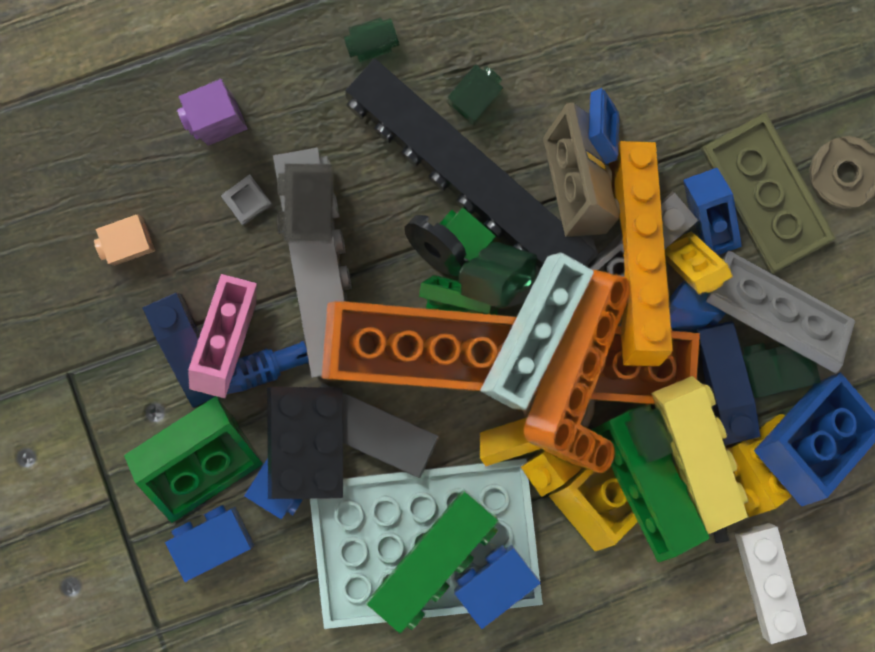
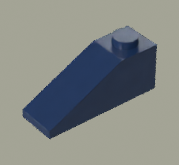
M173 293L142 307L155 338L192 408L215 397L214 395L189 389L188 369L200 333L183 295Z
M729 321L696 329L697 333H700L699 349L705 385L707 384L710 387L716 401V405L712 406L715 418L718 417L722 422L727 435L725 439H722L724 445L760 437L755 400L734 323Z

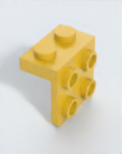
M784 414L774 416L759 427L760 437L733 443L725 447L735 459L737 470L733 473L736 482H740L746 492L748 502L744 506L749 517L776 509L792 497L754 452L756 447L785 417Z

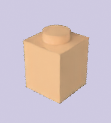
M138 214L96 229L99 237L94 240L100 259H106L108 264L115 266L155 251L144 218Z

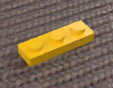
M692 231L677 238L664 249L665 261L698 294L715 291L723 285L724 281L733 277L728 264Z

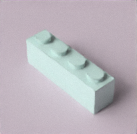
M562 253L547 256L480 390L481 392L513 409L527 408L594 273L593 270Z

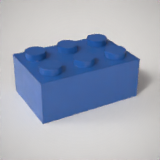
M839 372L815 383L756 447L754 452L802 507L828 498L875 443V412L845 376Z

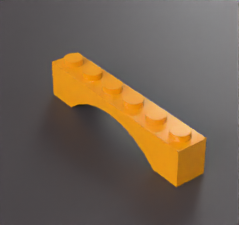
M620 141L617 160L610 162L609 167L612 173L611 187L613 195L618 200L620 206L619 218L624 248V277L628 279L630 284V294L623 311L621 324L623 365L660 366L672 353L673 348L656 143Z

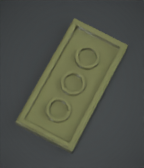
M766 112L700 148L712 169H719L734 195L736 214L769 273L774 274L836 239Z

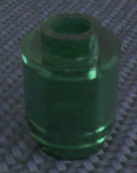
M379 17L348 27L350 35L344 37L350 58L357 56L359 63L391 53V48L400 46L391 18L382 20Z
M647 404L629 412L631 419L624 423L638 455H643L646 463L660 459L673 452L670 444L673 442V439L659 408L652 410L650 405Z

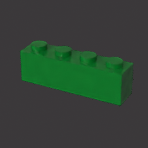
M644 404L592 429L593 432L608 439L614 445L615 456L611 468L657 562L677 557L710 539L700 515L690 499L688 487L680 478L672 462V455L668 448L664 446L656 430L655 421L647 412Z
M463 489L369 597L366 605L398 633L401 634L406 627L413 630L426 614L421 609L430 599L436 603L448 590L450 585L446 581L454 571L461 574L473 561L474 557L470 553L479 543L486 546L499 530L494 526L498 522V518L469 492Z

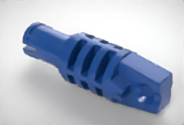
M304 341L275 352L272 349H264L239 358L227 394L245 391L277 380L281 376L280 372L306 363L309 364Z

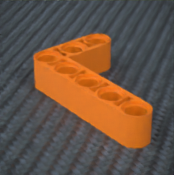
M593 270L594 273L548 363L526 420L524 435L529 443L568 463L598 473H604L613 463L615 456L614 445L608 439L580 424L627 304L630 284L626 277Z

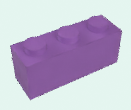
M222 79L179 96L183 107L177 109V112L185 130H189L196 140L201 139L208 146L248 129L234 95Z

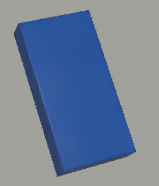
M600 88L591 92L588 138L605 164L617 160L619 111L606 91Z

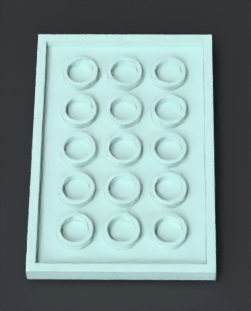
M527 459L505 460L486 467L483 463L424 469L421 478L405 471L343 478V498L310 499L324 629L386 622L366 605L367 600L463 489L469 492L498 518V522L494 526L499 530L486 546L479 543L470 553L474 559L461 574L454 571L448 578L446 583L450 587L436 603L430 599L421 609L426 613L423 618L469 613L454 594V588L458 586L456 579L472 567L478 571L488 562L485 557L500 545H503L506 549L512 544L540 580L529 479L521 469V466L527 462ZM541 585L537 586L510 608L543 605Z

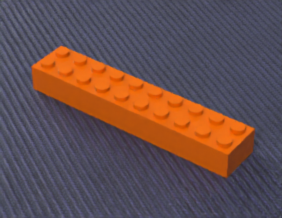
M333 301L327 303L322 379L480 391L517 317ZM618 326L590 400L655 405L651 393L691 376L697 380L700 333L671 331L673 351L660 366L623 365L621 326ZM544 371V373H543V375H542V378H541V380H540V382H539V384H538V386H537V388H536V390H535V392H534V394H533L534 396H536V394H537V392H538V389H539V387H540V384H541V381H542L543 376H544V374H545V371Z

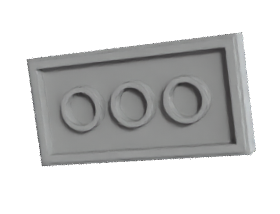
M728 251L723 260L728 264L733 277L724 281L723 285L717 290L709 292L706 302L828 370L837 373L843 366L855 320L735 253Z

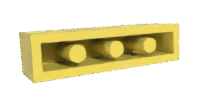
M691 376L651 393L679 476L688 487L690 499L697 513H699L707 533H713L747 518L748 515L744 504L748 502V498L741 483L736 482L733 472L737 470V465L731 452L725 449L722 439H725L727 435L720 419L714 416L712 406L716 405V401L710 387L707 384H701Z

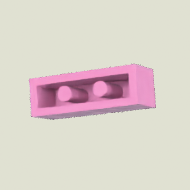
M221 274L188 369L190 390L226 398L256 306L257 283Z

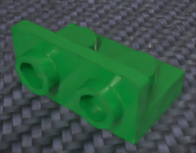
M433 275L421 283L419 297L427 299L426 309L499 315L503 291Z

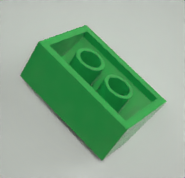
M217 396L124 455L135 484L171 523L263 465L262 460L239 424Z

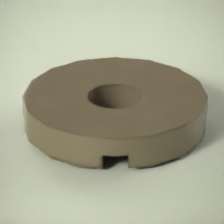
M852 136L835 138L822 145L812 157L809 168L810 183L817 197L827 205L840 209L856 208L870 201L875 196V148L865 140ZM841 163H849L854 167L855 178L852 182H843L838 177L837 169Z

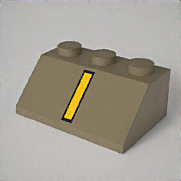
M575 103L565 104L543 137L565 237L607 234L618 221L620 215L619 202L614 198L611 187L612 173L610 167L605 164L588 138L589 114Z

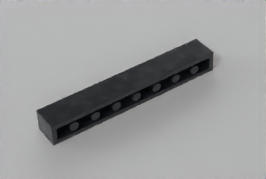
M375 58L345 90L346 99L349 101L346 105L356 116L361 119L367 116L376 124L373 129L381 138L388 143L394 140L403 148L401 154L415 167H418L419 164L423 165L431 173L428 177L437 187L443 191L449 188L458 196L456 199L457 204L471 215L474 212L480 215L486 221L483 225L496 238L500 239L503 236L513 244L511 251L523 262L528 263L531 260L541 269L547 256L562 253L585 265L596 252L579 236L565 237L562 221Z

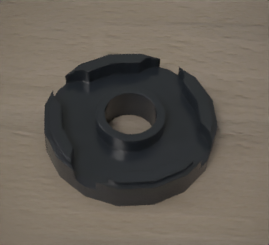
M415 215L404 227L409 243L430 265L447 275L458 276L469 265V259L464 258L467 253L462 243L444 225L437 222L433 226L427 222L430 219L428 216Z

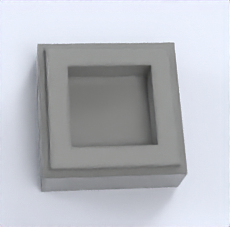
M250 174L221 195L243 226L272 205Z

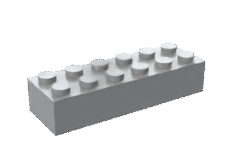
M318 148L273 155L311 376L319 377L322 376L327 303L333 301L348 302L346 290L352 289L349 268L341 266L339 254L346 253L343 233L340 229L335 230L333 218H339L340 216L336 196H334V192L329 193L327 187L328 182H333L330 160H328L327 156L322 157Z

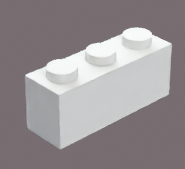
M766 523L734 532L763 638L770 644L807 635L778 527L771 523Z

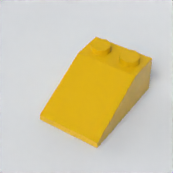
M611 466L604 473L582 468L569 481L549 495L551 500L595 552L616 545L638 522Z

